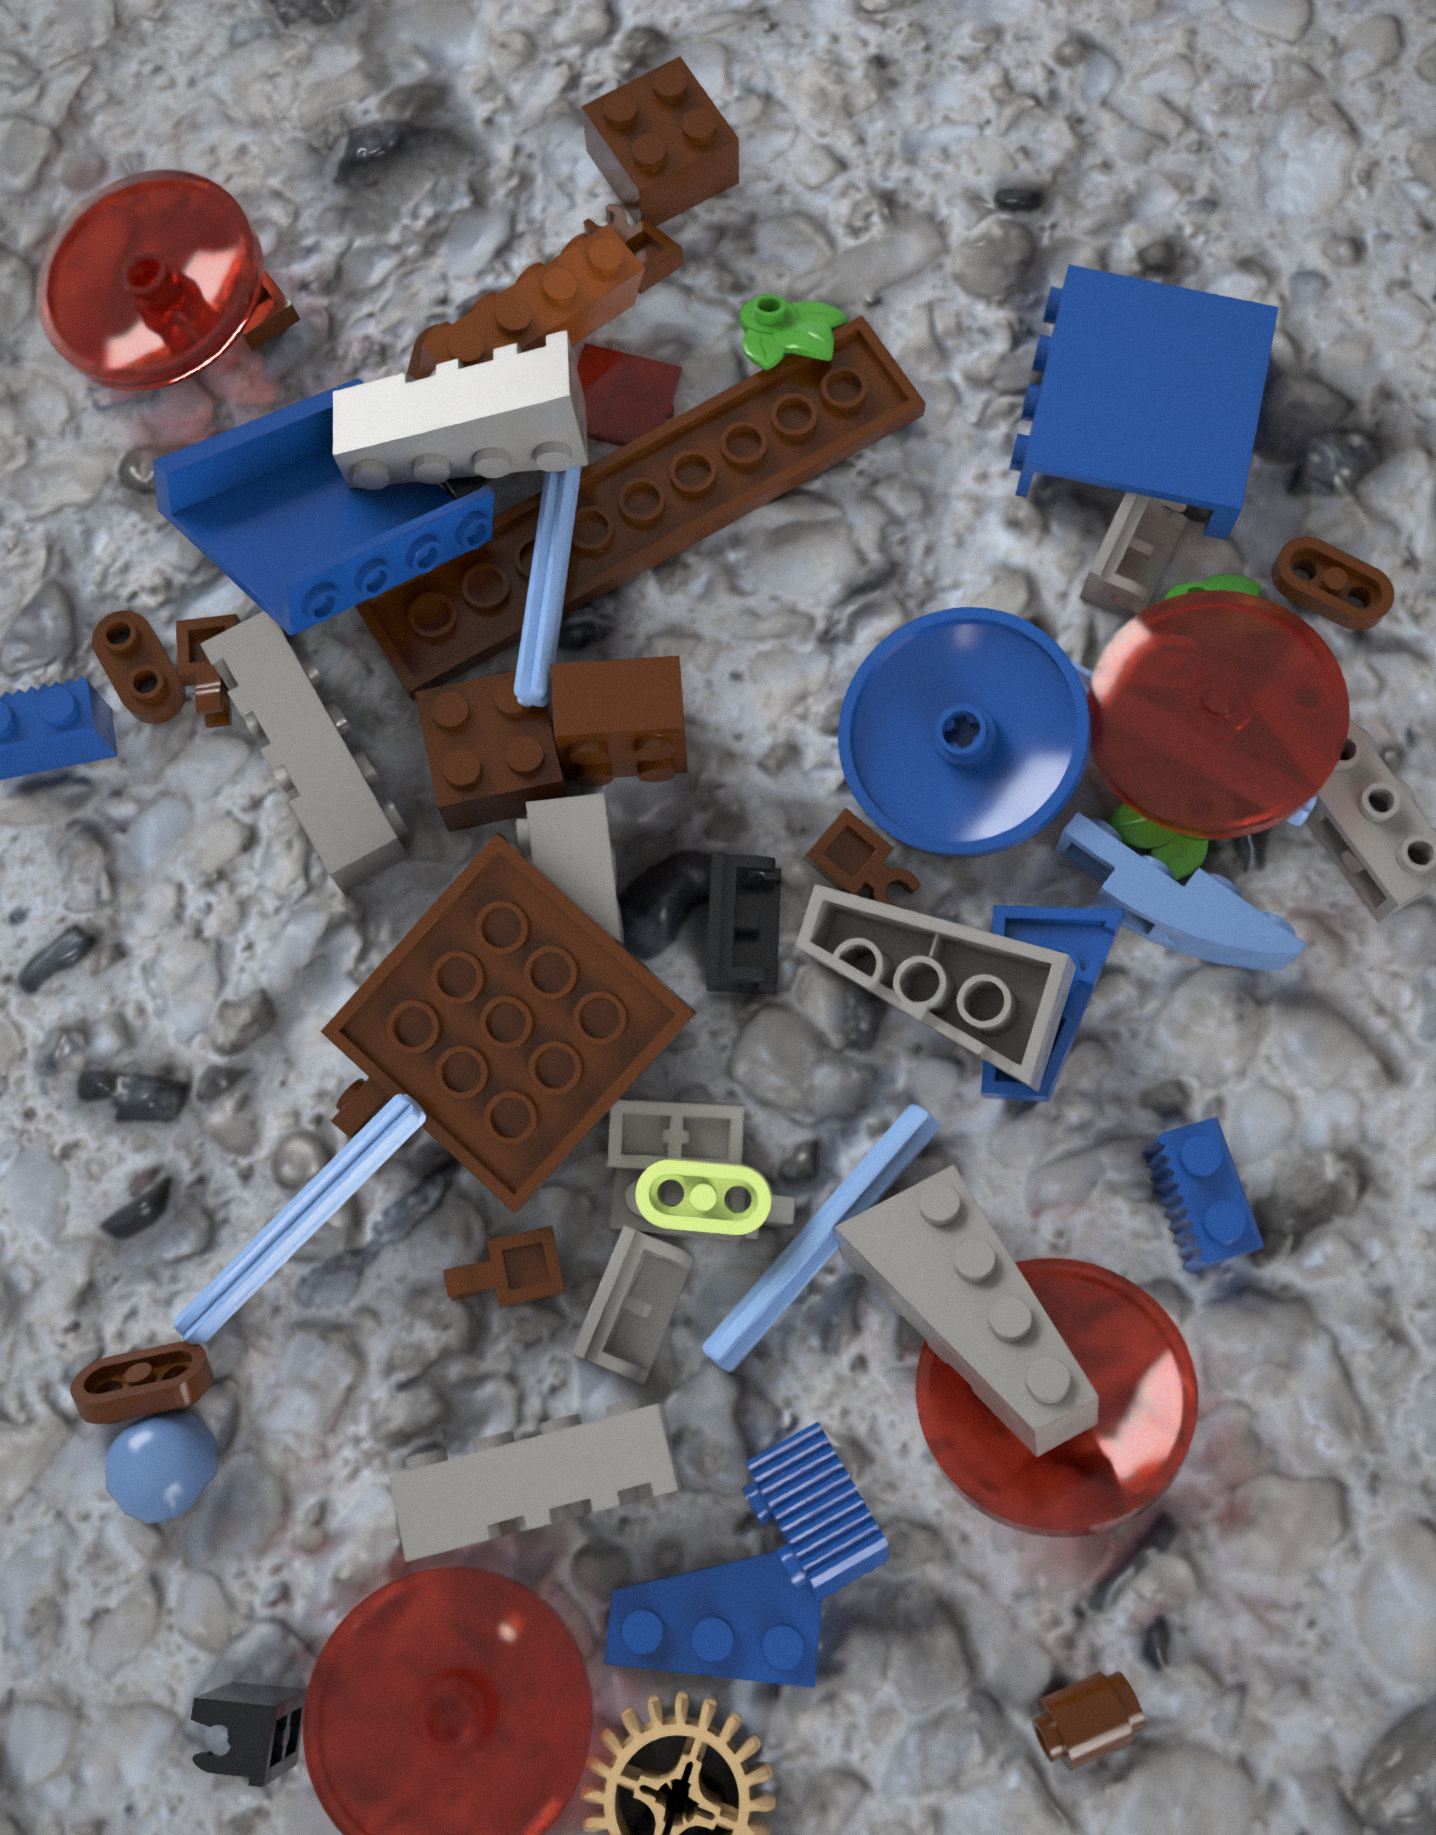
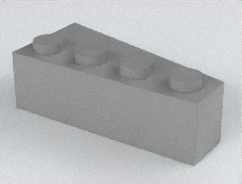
M646 1396L606 1406L608 1417L584 1424L581 1423L580 1414L540 1423L542 1435L515 1442L513 1431L472 1441L475 1453L448 1460L446 1448L405 1458L408 1471L389 1476L405 1562L682 1490L683 1487L664 1408L659 1404L648 1406Z

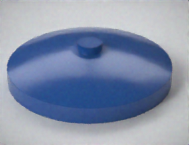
M960 607L936 611L906 623L887 636L866 657L850 682L842 704L838 726V748L843 773L850 791L864 812L882 830L910 848L939 857L958 859L977 858L1006 851L1022 844L1048 826L1061 813L1080 784L1086 769L1092 738L1091 714L1085 689L1074 665L1061 647L1043 630L1032 623L1004 611L982 607Z

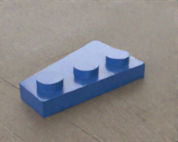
M993 905V934L1068 954L1076 965V970L1039 1092L983 1060L981 1085L983 1098L1050 1101L1125 917L1124 909Z
M775 1551L614 1588L611 1597L604 1664L815 1688L822 1600L816 1602L807 1584L797 1590L793 1588Z

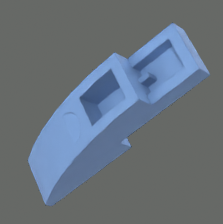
M1077 812L1062 831L1053 849L1102 885L1090 904L1092 908L1124 909L1125 917L1121 924L1122 927L1171 950L1217 964L1247 969L1283 970L1307 945L1294 936L1295 931L1285 919L1272 912H1261L1242 899L1240 890L1227 878L1214 873L1207 874L1198 867L1183 887L1174 880L1172 871L1164 863L1149 855H1143L1142 857L1121 842V836L1111 825L1098 818H1091L1089 820L1080 812Z

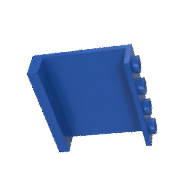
M1069 264L1063 287L1051 286L1043 322L1054 325L1051 336L1040 334L1032 371L1042 372L1043 374L1040 386L1029 383L1021 414V420L1030 421L1031 427L1029 436L1017 434L1009 470L1020 472L1015 495L1027 498L1034 472L1208 509L1203 536L1227 540L1243 506L1279 307Z
M359 378L153 460L158 511L290 636L317 623L324 622L338 613L370 598L377 597L420 574L427 573L445 562L492 541L495 492L488 486L456 500L438 484L422 482L390 484L378 490H367L360 487L348 488L333 457V391L363 384L364 382Z

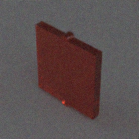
M587 343L584 344L577 364V370L586 402L587 438L623 447L665 424L667 419L674 417V405L672 402L682 375L681 366Z

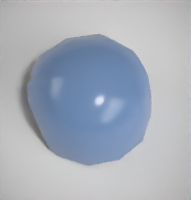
M172 1409L142 1417L121 1431L110 1446L105 1460L106 1490L125 1515L144 1523H160L170 1518H177L196 1504L205 1487L217 1475L219 1462L215 1438L197 1416Z

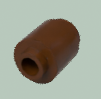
M1100 1671L1038 1699L1041 1716L1032 1719L1036 1737L1048 1760L1052 1763L1061 1759L1070 1771L1132 1743L1133 1733L1146 1726L1139 1701L1129 1682L1119 1671L1105 1676Z

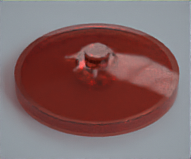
M152 170L116 180L99 189L79 204L60 225L46 249L39 269L36 291L37 309L43 330L53 347L73 368L89 380L102 386L125 391H147L172 386L199 374L222 357L237 341L251 320L261 294L264 275L263 251L253 224L236 200L220 185L203 176L179 170Z
M1204 590L1185 593L1158 602L1129 620L1107 644L1094 669L1087 697L1092 728L1090 749L1095 763L1109 787L1126 805L1145 819L1168 830L1202 838L1246 836L1274 827L1294 816L1316 797L1328 781L1340 759L1349 729L1350 709L1346 682L1334 654L1325 641L1303 619L1285 607L1255 595L1236 591Z
M1038 1258L1016 1262L1017 1267L1098 1394V1424L1036 1457L972 1391L970 1384L949 1363L945 1364L933 1352L925 1339L916 1373V1404L925 1443L933 1461L950 1486L967 1503L1002 1525L1025 1533L1047 1537H1079L1110 1530L1130 1521L1152 1506L1169 1489L1187 1459L1194 1437L1198 1413L1197 1378L1191 1355L1179 1329L1167 1312L1154 1298L1127 1278L1095 1264L1072 1259Z
M467 1566L431 1568L403 1576L371 1593L356 1605L331 1634L318 1657L306 1692L303 1711L304 1754L313 1788L324 1811L343 1835H544L568 1805L587 1763L594 1726V1702L591 1681L581 1649L569 1627L546 1600L517 1580L498 1572Z

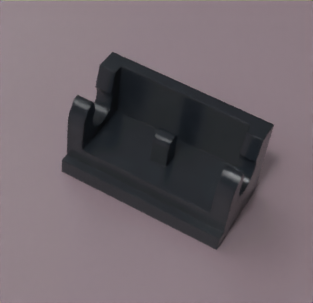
M712 852L706 958L707 992L777 994L782 868H775V858Z
M230 1682L195 1697L191 1720L208 1727L223 1725L228 1728L227 1741L231 1748L224 1755H217L211 1751L197 1753L192 1758L193 1763L208 1773L249 1777L248 1786H266L297 1765L308 1689Z

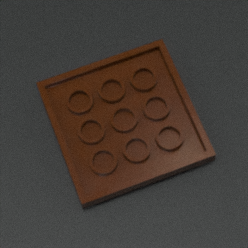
M496 833L321 1030V1033L391 1098L398 1094H407L417 1101L426 1113L425 1122L421 1126L515 1214L522 1209L693 1019L697 1012L505 836Z

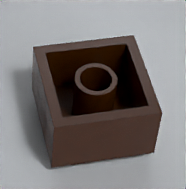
M681 56L581 106L587 153L636 224L645 218L656 227L739 183V138Z
M680 655L551 664L554 739L565 781L576 780V783L580 785L594 787L609 784L613 781V778L638 776L640 780L645 782H664L674 778L675 774L688 773Z
M516 670L415 692L437 807L449 832L527 815L526 802L568 797L554 739L548 703L543 707L534 705L525 707L518 703L517 696L513 691Z

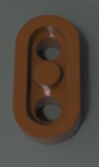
M1298 537L1287 542L1272 565L1271 577L1273 584L1284 597L1350 630L1363 631L1373 628L1384 618L1394 601L1393 585L1381 570L1314 537ZM1299 569L1306 572L1310 580L1304 581L1298 578L1293 573V570ZM1348 597H1355L1362 601L1364 609L1351 605Z
M124 610L105 616L93 631L92 647L120 700L128 711L141 722L159 724L172 719L180 712L185 703L186 688L177 676V670L157 634L148 621L136 612ZM130 632V637L126 642L114 644V640L119 635ZM150 680H157V685L152 691L140 693L144 683Z
M186 1341L175 1342L97 1360L77 1374L71 1384L70 1393L79 1415L84 1421L91 1424H114L125 1419L172 1409H184L193 1405L211 1386L213 1371L205 1350L201 1345H191Z

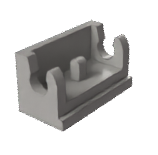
M1126 492L1088 572L1079 598L1140 624L1187 522L1188 517L1179 513L1184 512L1187 505Z
M621 1097L610 1110L607 1167L647 1169L660 1160L670 1158L742 1165L745 1103Z
M624 1225L571 1354L645 1386L695 1259L686 1255L687 1252Z

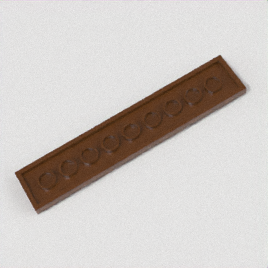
M861 315L832 331L834 346L833 357L830 361L790 354L773 368L759 371L581 469L561 618L924 416L925 401L865 318ZM542 491L493 517L492 541L445 562L427 573L420 574L377 597L370 598L354 606L412 702L416 700V691L442 686L521 641Z

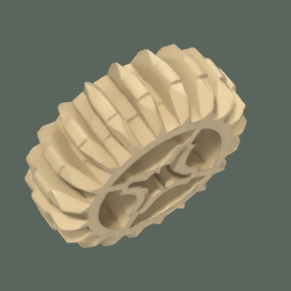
M679 1691L677 1693L675 1714L666 1716L660 1695H651L648 1698V1712L651 1720L646 1723L643 1722L638 1711L632 1706L627 1707L623 1710L621 1717L630 1735L625 1738L619 1731L609 1726L600 1735L604 1746L614 1754L613 1758L600 1753H591L587 1760L586 1767L592 1773L605 1778L604 1782H590L584 1784L581 1788L580 1798L588 1803L603 1805V1809L593 1811L585 1816L583 1820L584 1831L595 1833L608 1829L609 1835H634L621 1809L619 1788L621 1786L634 1791L633 1798L644 1802L653 1812L656 1822L653 1835H679L685 1829L693 1826H702L713 1830L716 1825L727 1830L724 1835H770V1825L764 1820L753 1816L752 1812H766L775 1808L776 1799L774 1793L767 1790L753 1789V1785L764 1782L772 1777V1767L768 1761H760L749 1765L746 1761L747 1758L755 1754L760 1748V1738L754 1733L747 1735L736 1744L732 1736L740 1727L742 1722L741 1715L733 1711L727 1715L721 1727L713 1724L711 1721L716 1712L717 1700L712 1697H706L702 1704L700 1717L687 1715L690 1698L689 1693L686 1691ZM666 1736H688L679 1758L669 1767L659 1769L644 1765L643 1768H639L627 1763L639 1749L651 1741ZM708 1745L720 1753L734 1774L739 1792L738 1807L721 1801L722 1796L708 1789L701 1779L700 1769ZM692 1762L688 1783H690L689 1797L697 1802V1804L690 1810L684 1803L683 1813H675L670 1829L665 1830L664 1827L669 1811L666 1809L668 1796L664 1792L659 1791L663 1784L667 1783L672 1790L674 1779H681L686 1764Z

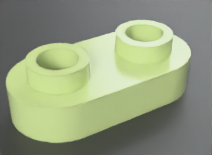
M674 1158L663 1159L652 1164L642 1173L635 1191L636 1203L643 1217L653 1225L666 1229L744 1235L756 1230L763 1224L772 1206V1192L766 1178L756 1169L739 1164ZM675 1180L682 1185L684 1197L680 1203L668 1204L661 1198L660 1186L664 1181ZM742 1186L749 1191L751 1204L747 1209L737 1211L728 1205L726 1194L731 1187Z

